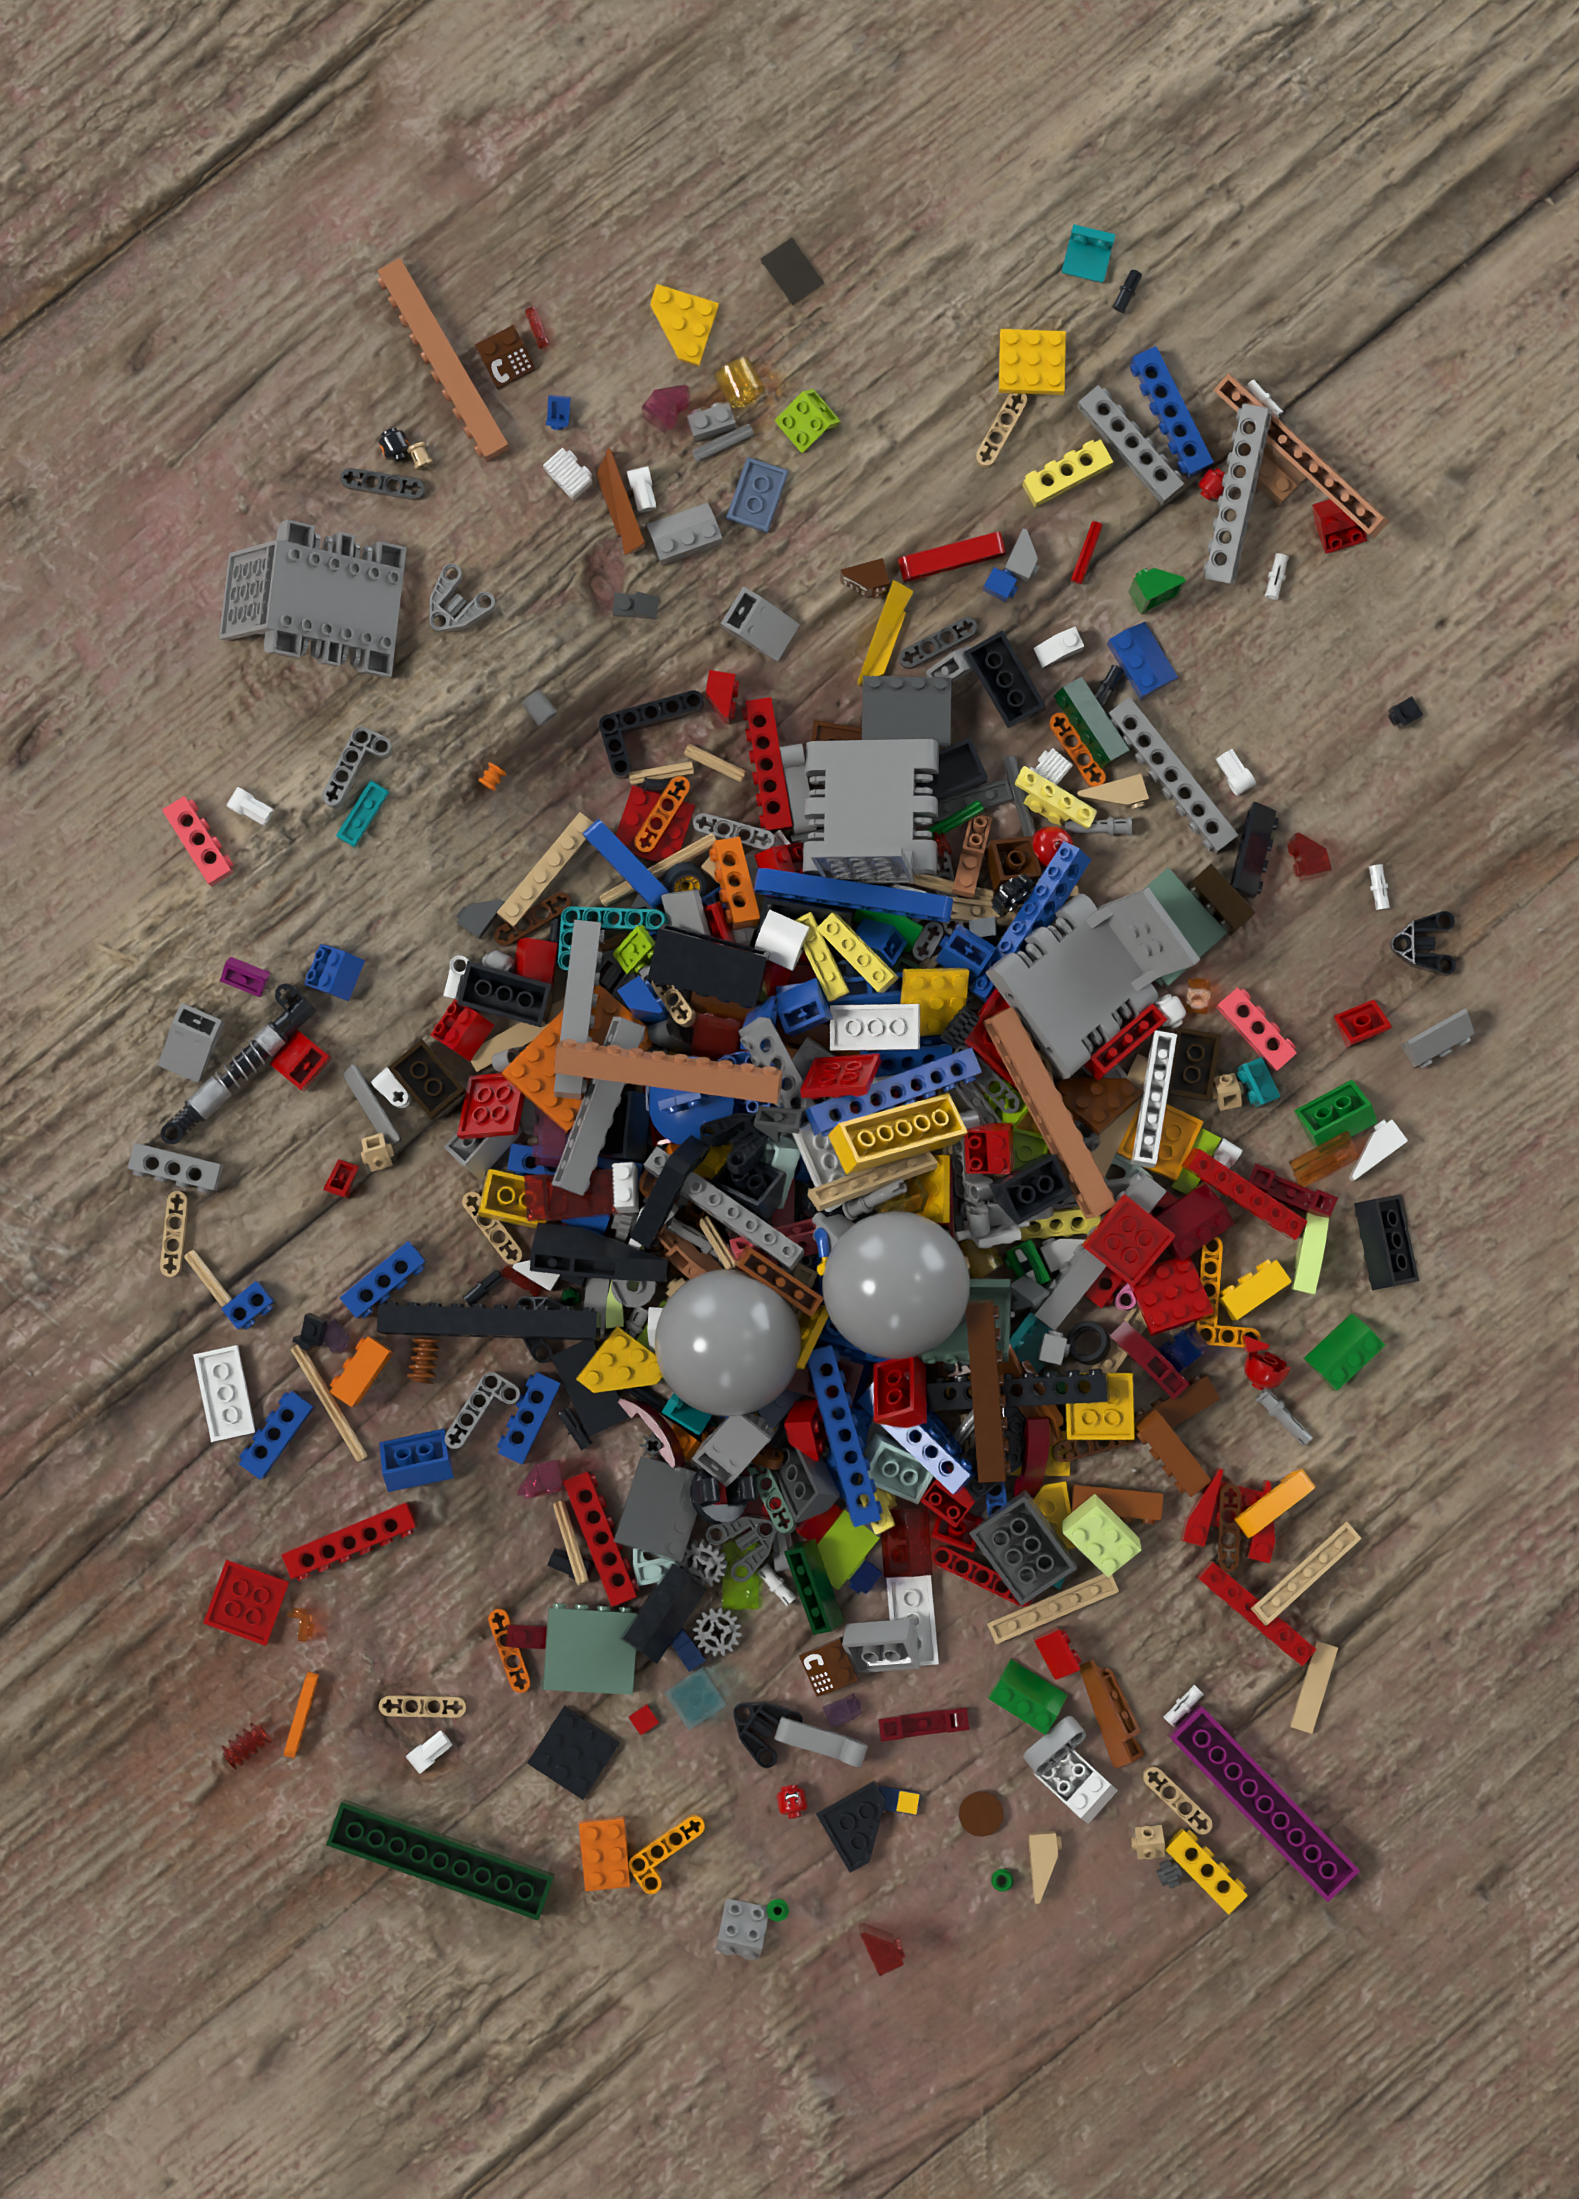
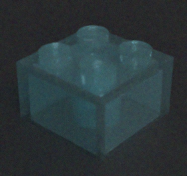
M703 1666L664 1692L688 1730H691L727 1705V1702Z

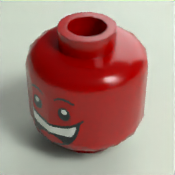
M798 1785L781 1787V1791L776 1795L779 1813L788 1815V1819L802 1817L801 1812L808 1808L804 1789L798 1788Z

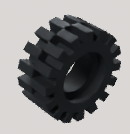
M964 1006L949 1022V1025L946 1026L941 1039L956 1049L973 1031L980 1017Z

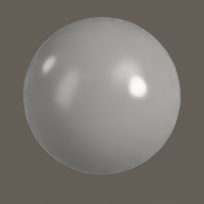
M883 1212L864 1218L851 1226L833 1246L823 1273V1298L831 1321L841 1335L852 1345L877 1357L905 1359L933 1350L955 1331L968 1304L970 1277L961 1249L951 1235L940 1225L926 1217L910 1212Z
M735 1269L706 1272L684 1283L669 1298L662 1309L655 1332L657 1363L670 1389L691 1407L717 1416L745 1415L759 1410L774 1401L792 1380L797 1369V1362L801 1351L799 1321L790 1302L745 1271Z

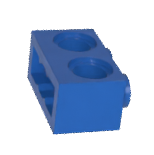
M255 1281L221 1309L237 1330L242 1328L247 1330L256 1323L254 1319L260 1314L265 1316L273 1309L271 1305L275 1301L259 1281ZM256 1294H261L264 1302L261 1306L257 1307L253 1303V1298ZM239 1308H244L246 1317L240 1321L236 1318V1311Z

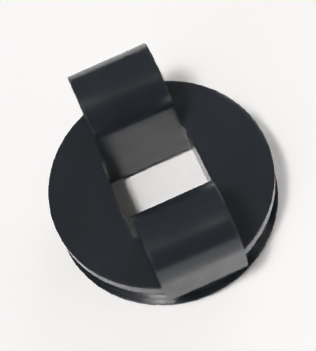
M704 1468L697 1471L690 1485V1497L694 1509L704 1520L712 1524H722L736 1520L744 1513L748 1502L759 1499L756 1476L743 1477L740 1473L727 1487L725 1486L728 1504L714 1505V1503L720 1501L719 1481Z

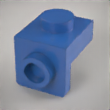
M548 396L546 426H551V429L563 430L564 427H568L571 397Z

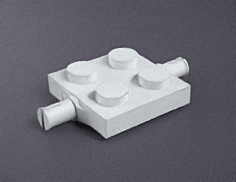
M963 1221L965 1231L955 1232L956 1241L973 1240L979 1248H990L993 1245L1002 1243L1010 1244L1013 1241L1021 1240L1019 1228L1029 1227V1221L1019 1225L1010 1223L990 1226V1233L984 1236L971 1235L967 1221Z

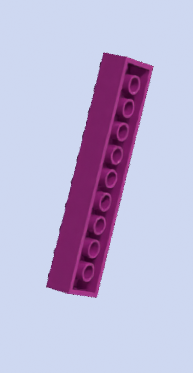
M1200 1704L1167 1735L1327 1902L1360 1872L1344 1853Z

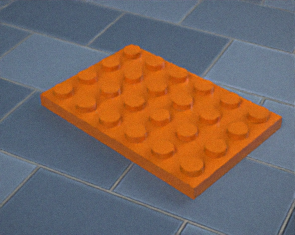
M594 986L593 994H597L596 1007L591 1008V1015H595L594 1028H589L588 1034L589 1037H592V1042L603 1046L613 1017H622L645 1027L644 1039L638 1048L642 1049L643 1052H647L654 1044L649 1038L648 1027L635 1018L629 1010L602 986ZM563 1009L502 1071V1076L568 1133L573 1128L585 1093L581 1094V1100L554 1097L556 1073H554L556 1047L560 1042ZM583 1077L584 1080H587L588 1087L591 1078Z

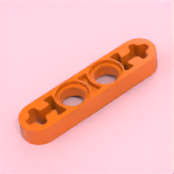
M1055 713L1049 721V727L1086 784L1091 788L1104 784L1105 773L1103 769L1093 760L1091 753L1086 745L1082 743L1075 728L1069 723L1067 716L1064 713ZM1056 718H1058L1059 720L1063 719L1065 721L1063 723V727L1065 730H1067L1068 728L1071 729V731L1066 732L1062 737L1059 735L1063 732L1061 727L1054 726ZM1067 736H1075L1077 738V745L1075 747H1068L1066 745L1065 738ZM1080 754H1086L1090 760L1087 765L1082 766L1078 763L1077 757ZM1094 764L1095 767L1092 768V771L1095 775L1100 774V783L1096 781L1091 782V773L1088 771L1085 774L1083 770L1089 769Z
M674 777L668 783L635 837L634 845L638 851L649 852L655 847L690 789V783L685 777ZM683 781L682 786L684 790H679L675 795L679 796L678 800L674 796L667 794L669 791L674 793L676 789L675 782ZM666 798L671 799L674 803L671 811H665L662 808V802ZM654 817H658L662 821V826L659 830H654L650 825ZM647 828L649 832L656 834V837L654 838L651 835L648 839L650 846L642 848V843L639 840L640 838H646L648 833L644 831Z
M495 1609L489 1614L488 1621L512 1690L517 1693H524L531 1685V1679L520 1648L501 1645L500 1636L507 1634V1630L496 1633L495 1629H500L498 1622H493V1618L496 1617L495 1613H499L500 1616L504 1615L505 1619L502 1620L503 1627L512 1623L504 1609ZM510 1655H516L520 1660L519 1665L515 1668L507 1664V1658ZM523 1668L524 1672L519 1673L521 1679H526L527 1681L523 1689L520 1686H515L517 1676L516 1674L511 1676L510 1672Z
M308 1671L306 1674L283 1756L295 1759L319 1679V1674Z

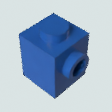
M994 567L983 587V591L1006 603L1009 597L1013 599L1018 590V587L1015 586L1017 579L1014 578L1015 575L1006 569L1001 571Z

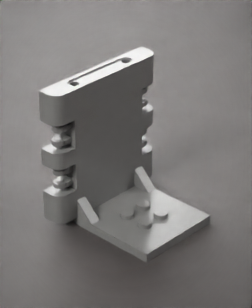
M285 520L278 527L276 540L229 553L219 635L220 640L229 641L254 634H265V652L289 658H299L300 655L304 656L307 653L310 641V655L312 658H316L318 664L338 667L347 661L348 650H351L350 665L356 667L359 673L383 678L392 677L407 547L379 541L371 547L366 545L363 548L362 557L359 559L360 545L355 542V535L338 532L332 537L326 536L323 541L322 550H320L321 537L318 533H314V525Z
M932 739L807 742L806 776H813L809 778V783L814 785L825 784V789L809 791V796L814 798L804 800L805 819H812L809 820L808 826L814 828L824 827V832L808 834V839L813 841L803 844V874L865 884L915 883V874H937L936 841L915 840L929 839L932 837V832L915 831V827L931 825L932 819L927 817H938V800L936 797L929 796L932 794V789L927 787L916 788V783L933 781V776L929 774H938V742Z
M1149 887L1096 907L1085 894L1074 896L1055 912L1058 917L1055 924L1061 934L1055 927L1048 926L1047 928L1040 927L1035 929L1025 938L1028 943L1026 951L1033 961L1022 951H1019L1017 954L1009 953L985 972L1010 1007L1013 1006L1014 1010L1019 1013L1022 1024L1063 1080L1071 1077L1090 1060V1053L1093 1051L1091 1042L1098 1046L1100 1044L1105 1045L1120 1032L1122 1020L1118 1013L1124 1019H1134L1158 1000V993L1151 984L1152 981L1161 976L1193 966L1200 961L1197 954Z

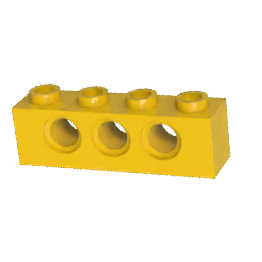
M1181 1828L1165 1844V1850L1230 1914L1248 1896L1244 1892L1246 1886L1238 1878L1233 1881L1228 1874L1231 1871L1222 1862L1217 1864L1212 1859L1215 1855L1206 1846L1201 1848L1196 1843L1199 1839L1190 1829L1185 1832ZM1189 1848H1195L1197 1851L1193 1859L1185 1857V1852ZM1205 1864H1210L1213 1867L1209 1875L1201 1873V1868ZM1222 1880L1228 1881L1227 1890L1218 1891V1883Z

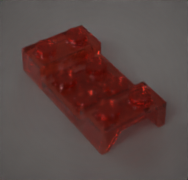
M613 1169L593 1170L589 1178V1188L584 1192L583 1196L551 1185L555 1175L524 1176L527 1221L540 1222L618 1215L617 1210L613 1206L615 1204L613 1201Z

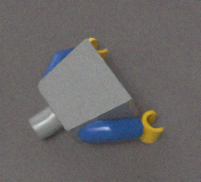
M818 1212L812 1218V1222L817 1226L812 1236L818 1245L819 1258H822L823 1262L817 1266L819 1275L824 1273L826 1261L833 1246L854 1225V1223L840 1214L826 1217L821 1212Z

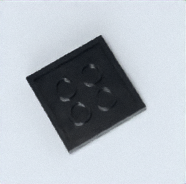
M564 1706L527 1764L583 1800L620 1742Z

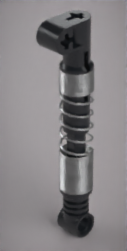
M284 983L277 987L274 994L275 999L285 1011L273 1022L269 1021L265 1027L261 1028L253 1036L254 1040H249V1045L246 1048H241L239 1055L232 1056L233 1060L229 1063L230 1065L224 1064V1068L227 1071L224 1075L220 1072H215L217 1079L211 1076L185 1101L184 1110H179L180 1114L176 1113L174 1115L176 1118L172 1117L161 1129V1138L165 1143L171 1145L178 1143L188 1134L187 1130H192L191 1126H196L195 1122H204L215 1110L219 1109L230 1098L231 1093L228 1088L232 1084L240 1089L236 1081L240 1077L248 1081V1076L252 1072L257 1073L256 1068L260 1064L265 1065L264 1061L269 1056L273 1057V1055L277 1054L289 1042V1037L317 1011L294 986ZM282 989L285 991L290 989L291 998L296 994L300 996L288 1009L285 1004L289 1000L287 998L284 1000L280 998L282 995L280 991ZM289 1020L291 1023L278 1034L276 1031ZM175 1127L178 1130V1136L175 1139L168 1138L166 1135L167 1128Z

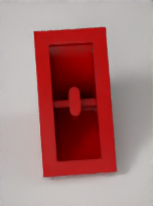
M338 1159L323 1190L348 1199L359 1166Z

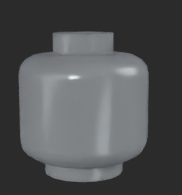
M494 950L490 954L487 953L482 959V965L515 973L513 958L499 950Z

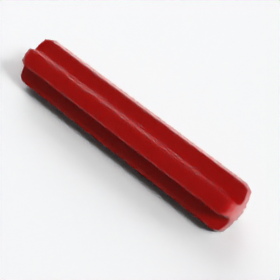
M1092 521L1071 578V581L1074 583L1082 584L1103 527V524L1100 522Z

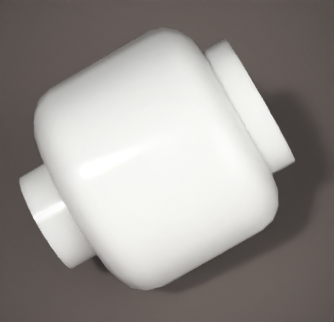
M1167 994L1155 1001V1006L1168 1019L1162 1026L1175 1028L1183 1023L1182 1019L1185 1017L1186 1011L1177 996Z

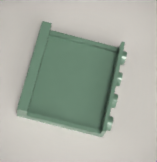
M1166 868L1145 887H1149L1199 958L1227 934L1224 928L1169 868ZM1189 967L1161 976L1154 981L1159 986L1164 985L1167 988Z
M970 1279L968 1301L994 1299L995 1306H999V1319H996V1328L1001 1330V1341H997L998 1350H1002L1003 1362H1009L1010 1279ZM967 1322L958 1326L939 1346L919 1355L918 1358L927 1364H932L936 1361H944L949 1364H956L958 1362L970 1363Z
M553 1603V1607H547L548 1622L544 1676L541 1679V1688L554 1691L633 1695L636 1650L620 1638L637 1612H633V1608L619 1607V1611H612L610 1606H597V1610L588 1609L589 1605L575 1604V1608H566V1604Z

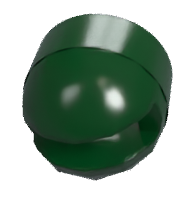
M569 1287V1290L565 1288L562 1291L561 1298L564 1305L573 1306L579 1303V1293L575 1288Z

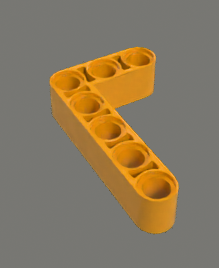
M1215 1237L1212 1239L1217 1244L1215 1252H1209L1206 1244L1200 1248L1198 1271L1203 1287L1206 1284H1210L1214 1288L1213 1295L1208 1297L1214 1310V1315L1209 1319L1204 1318L1195 1321L1194 1338L1202 1345L1244 1348L1242 1336L1247 1332L1253 1333L1255 1340H1261L1260 1333L1256 1329L1217 1325L1223 1244L1220 1238ZM1207 1262H1212L1216 1268L1215 1272L1211 1275L1206 1273L1204 1269ZM1203 1328L1208 1329L1211 1333L1210 1339L1207 1341H1203L1199 1335ZM1225 1330H1229L1233 1334V1339L1229 1343L1224 1342L1222 1339V1333Z

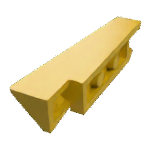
M895 580L891 584L857 682L858 686L863 685V676L884 675L906 612L903 610L910 600L913 590Z

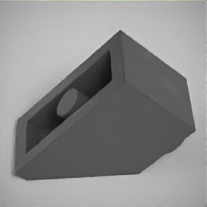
M499 899L469 904L467 908L464 906L457 914V918H459L457 923L480 940L498 916L497 911L505 902Z

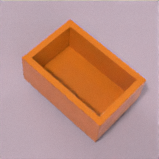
M368 1336L359 1341L355 1347L358 1350L355 1356H349L342 1366L345 1369L342 1375H336L330 1384V1387H332L330 1393L350 1407L358 1406L394 1353L393 1350L374 1337Z
M625 1816L580 1820L579 1833L585 1892L630 1887L631 1876Z

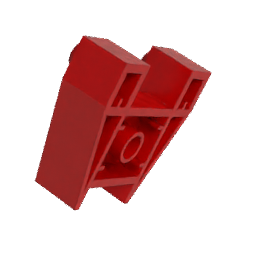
M1216 1469L1211 1477L1212 1481L1206 1485L1185 1518L1181 1541L1205 1547L1210 1525L1219 1527L1220 1489L1223 1485L1228 1484L1221 1482L1224 1469ZM1263 1481L1261 1492L1237 1486L1241 1492L1240 1514L1271 1491L1270 1481ZM1229 1488L1228 1492H1224V1495L1228 1497V1504L1223 1503V1507H1236V1504H1232V1496H1236V1492ZM1227 1510L1223 1518L1226 1522H1233L1236 1518V1513L1233 1510ZM1274 1520L1249 1538L1245 1557L1266 1563L1271 1562L1275 1545Z

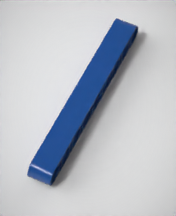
M767 868L757 869L754 892L763 895L938 922H950L953 898L948 896Z

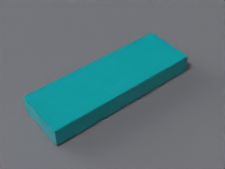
M370 780L336 834V837L356 848L390 792Z

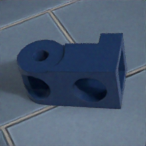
M682 1627L671 1645L690 1672L706 1661V1658Z

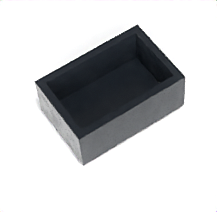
M967 738L939 750L938 774H929L933 776V781L916 783L917 788H931L932 794L929 796L936 797L938 803L987 783L988 776L971 738Z
M634 1091L621 1092L620 1104L615 1108L613 1123L606 1132L605 1145L599 1151L598 1157L619 1161H645L650 1116L649 1111L646 1110V1093Z

